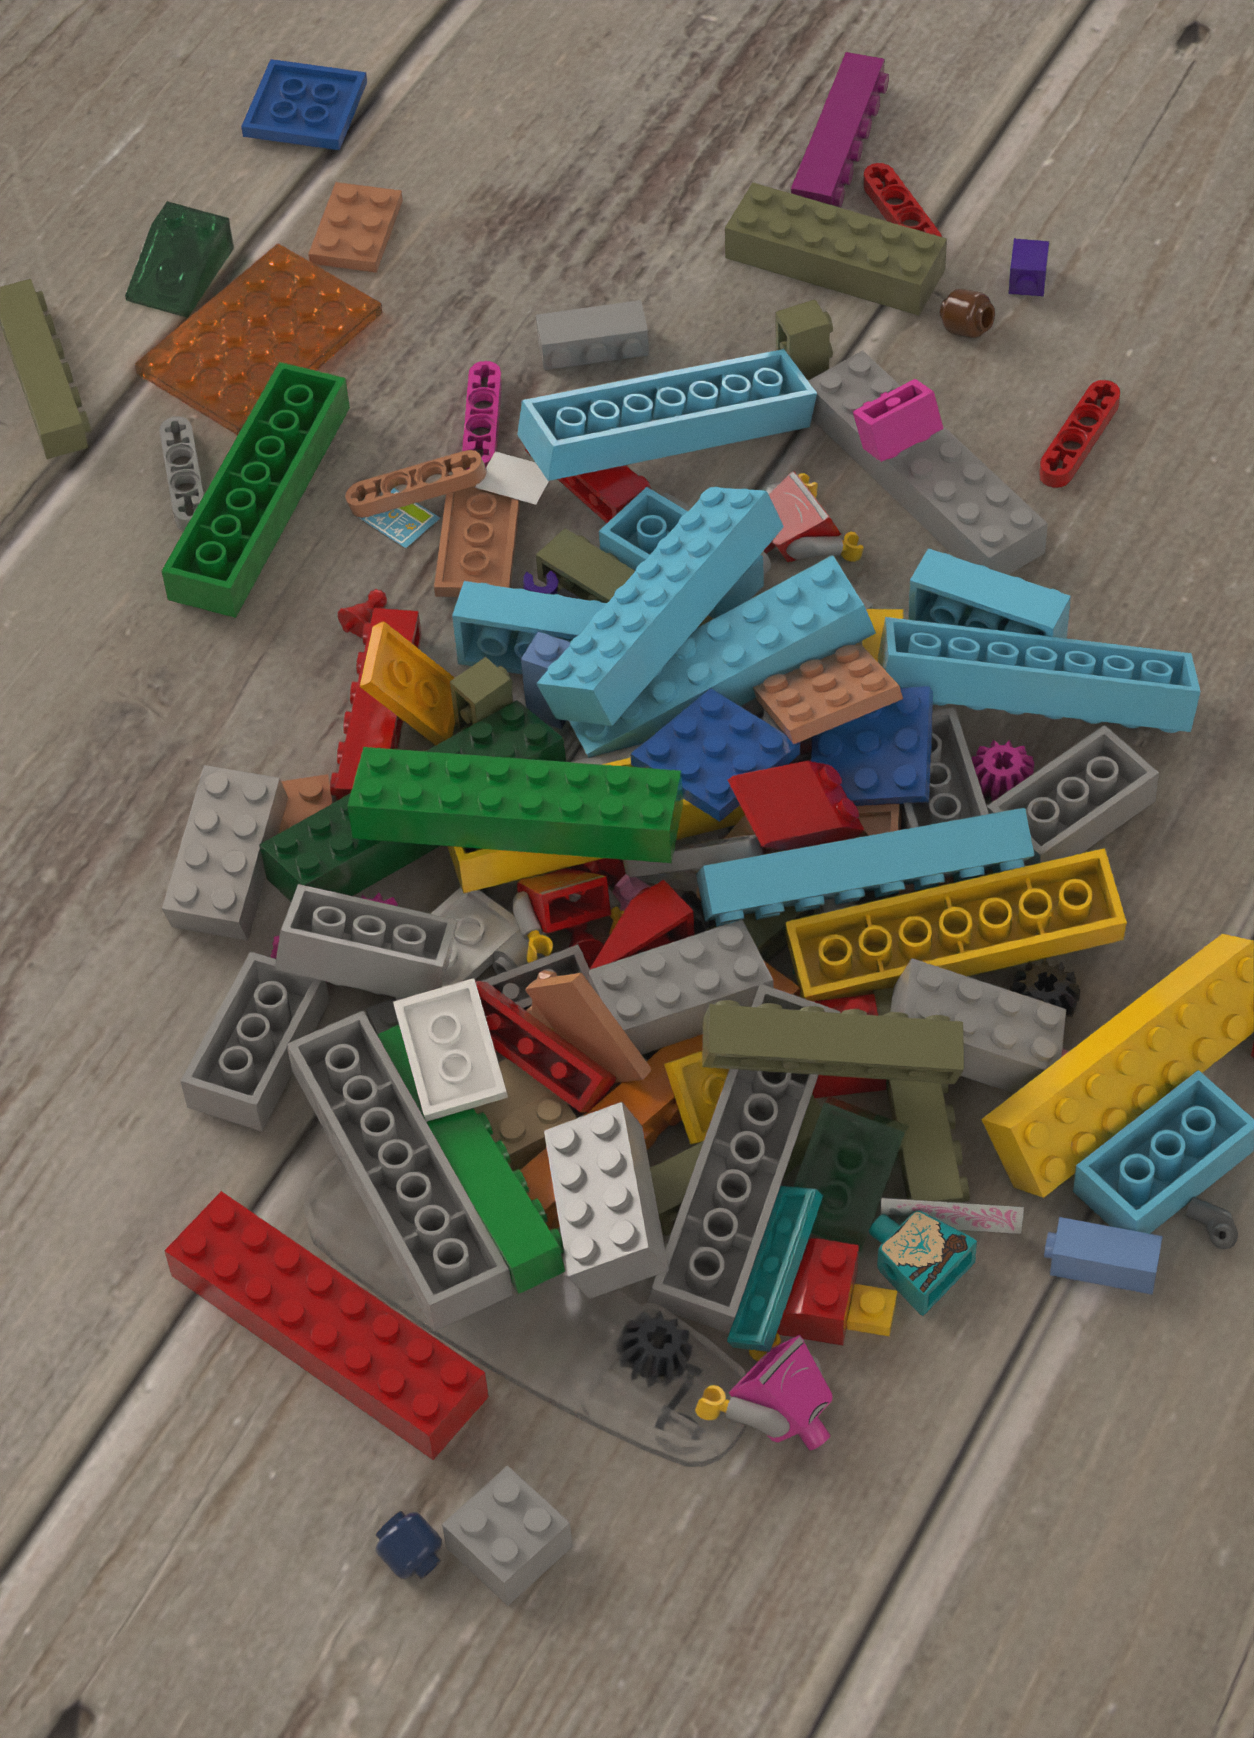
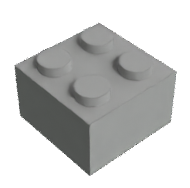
M508 1465L442 1524L446 1548L507 1606L573 1547L570 1522Z

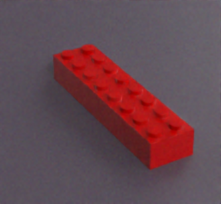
M222 1191L164 1250L172 1277L432 1460L439 1455L489 1397L486 1374L483 1370Z

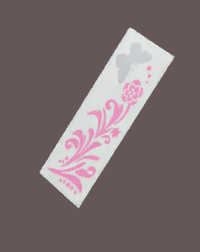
M881 1198V1215L886 1214L899 1225L914 1211H922L957 1230L1021 1234L1024 1207Z

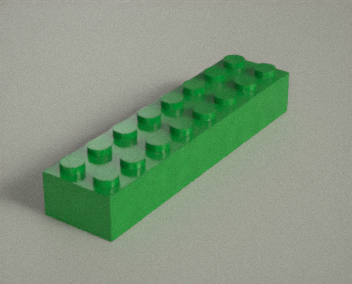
M282 362L278 363L161 571L167 600L234 618L237 617L350 409L346 378Z
M363 747L347 807L353 839L672 863L683 808L682 775L680 770Z

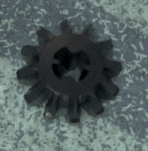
M1046 957L1041 966H1037L1029 961L1025 966V971L1017 970L1014 975L1013 984L1010 987L1012 992L1066 1009L1065 1017H1073V1014L1076 1012L1077 1001L1080 999L1079 985L1076 984L1075 973L1064 972L1065 967L1062 962L1054 967L1049 966Z
M660 1310L654 1314L652 1319L643 1311L637 1316L635 1321L629 1320L625 1324L621 1332L622 1336L617 1342L616 1352L622 1355L619 1360L620 1368L632 1369L631 1381L641 1376L646 1379L648 1388L654 1385L656 1380L666 1387L672 1383L674 1377L679 1378L685 1373L688 1367L687 1362L693 1353V1346L687 1343L689 1340V1330L677 1329L678 1317L666 1321L663 1319Z

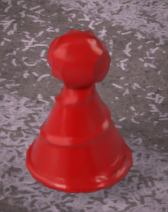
M374 589L367 595L368 601L351 607L341 608L338 611L337 617L344 632H351L363 638L364 624L370 623L373 609L383 608L387 604L386 593L382 590Z
M587 922L567 927L566 929L572 934L569 948L579 945L590 968L603 948V943L594 939L591 934L585 931L587 929Z

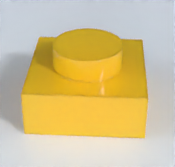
M854 1284L847 1319V1330L890 1337L897 1301V1290Z

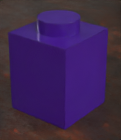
M1014 238L1009 294L1044 297L1049 241Z

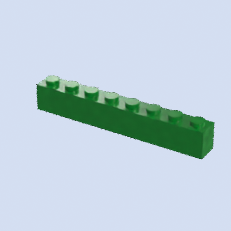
M397 1025L377 1034L424 1117L401 1029ZM474 1108L427 1121L426 1123L510 1271L511 1283L517 1293L520 1294L564 1273L565 1268L561 1255L564 1253L562 1237L556 1228L549 1230L545 1224L548 1222V1218L540 1201L537 1198L532 1201L527 1195L529 1187L522 1172L519 1169L512 1171L510 1168L511 1159L501 1140L494 1142L492 1139L493 1130L485 1113L482 1111L477 1114Z

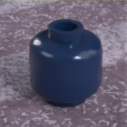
M399 1511L376 1533V1537L379 1539L376 1545L378 1556L400 1579L410 1578L414 1574L423 1579L441 1562L436 1554L441 1549L442 1539L418 1512H411L405 1515L402 1511Z

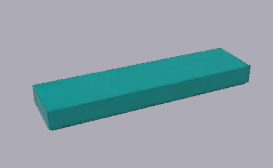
M780 1186L727 1338V1342L733 1348L771 1351L823 1195L817 1189Z

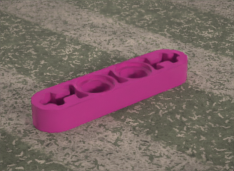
M491 361L477 362L469 370L462 451L473 450L477 452V449H483L482 460L485 467H487L495 451L497 452L502 390L500 367ZM483 377H488V387L481 386ZM480 401L492 403L486 409H478L474 406ZM480 427L490 429L488 434L482 436L472 433L474 429Z

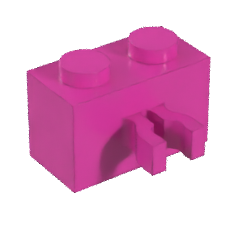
M913 379L889 393L884 392L879 398L872 402L867 401L862 404V407L853 411L863 449L880 462L896 457L901 451L916 443L928 440L931 435L944 429L934 391L917 379Z

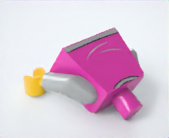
M776 1333L770 1352L749 1350L750 1356L758 1362L731 1389L729 1394L732 1398L730 1400L725 1399V1392L716 1385L707 1387L702 1398L698 1400L695 1412L700 1418L714 1420L722 1411L726 1413V1418L749 1425L766 1434L772 1441L777 1443L798 1434L806 1447L811 1451L824 1444L831 1437V1434L818 1416L831 1403L832 1392L823 1378L819 1360L810 1354L800 1335L780 1344L781 1338Z

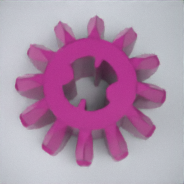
M994 739L989 748L979 745L976 756L972 757V763L984 799L991 797L992 802L1034 774L1035 763L1033 756L1026 755L1024 745L1013 748L1010 739L1005 745H999Z

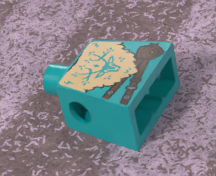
M914 1211L901 1225L886 1214H882L874 1221L869 1230V1235L881 1243L878 1249L877 1260L879 1272L922 1316L943 1297L976 1261L977 1241L974 1238L922 1211Z

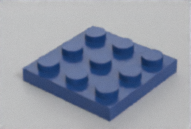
M270 59L241 126L243 137L340 150L367 85L366 72Z
M930 686L900 688L903 696L902 700L812 737L811 761L828 764L839 773L842 779L840 785L847 798L855 806L929 802L933 691Z
M710 688L634 750L630 757L631 765L634 767L680 770L683 799L720 822L740 805L728 782L729 778L733 775L788 765L800 755V743L793 744L784 733Z

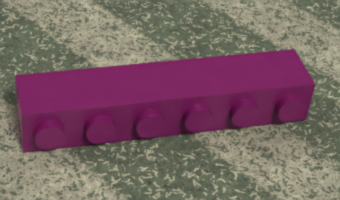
M845 52L791 186V194L839 208L842 207L845 195L844 186L851 184L854 172L853 163L854 161H860L863 149L862 140L869 138L872 125L871 117L877 116L880 107V94H885L888 88L889 74L884 73L885 59Z

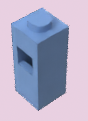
M537 632L521 658L525 705L547 725L562 729L566 720L554 717L536 683L548 671V667L570 646L571 642Z
M1059 1217L1057 1232H1048L1044 1257L1052 1259L1051 1276L1153 1295L1163 1236Z

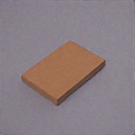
M583 973L534 980L525 989L556 1033L616 1076L617 1079L614 1083L643 1080L652 1071Z

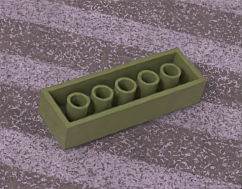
M753 182L725 226L726 259L920 316L946 269V238Z

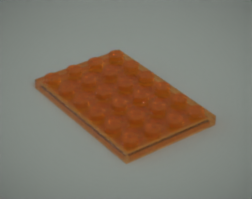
M277 243L135 363L136 373L238 435L279 362L317 371L383 313L382 304Z

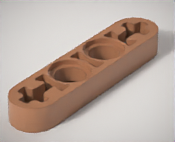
M466 450L359 481L347 490L345 498L356 517H369L475 486L484 480L487 469L478 452ZM435 474L442 475L439 480L433 483H425L430 476ZM398 485H407L406 488L399 493H390L391 490Z

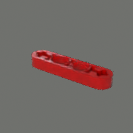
M874 163L867 166L864 170V190L886 221L905 226L902 222L915 220L919 222L918 225L905 227L942 237L939 230L892 167L884 163ZM892 198L901 199L903 203L893 205L887 203L886 201Z
M1098 380L1088 387L1041 458L1039 477L1043 484L1052 488H1061L1072 480L1118 410L1121 392L1116 383L1109 380ZM1104 397L1100 407L1097 406V399L1101 400ZM1084 417H1090L1095 419L1097 423L1086 426L1081 424L1079 420ZM1068 441H1075L1081 447L1071 450L1065 448L1063 444ZM1059 460L1063 461L1062 468L1054 471L1059 465Z

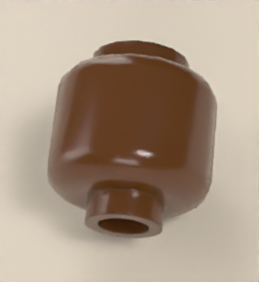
M955 289L943 300L940 306V317L946 331L968 338H978L992 327L995 319V308L989 297L982 292Z

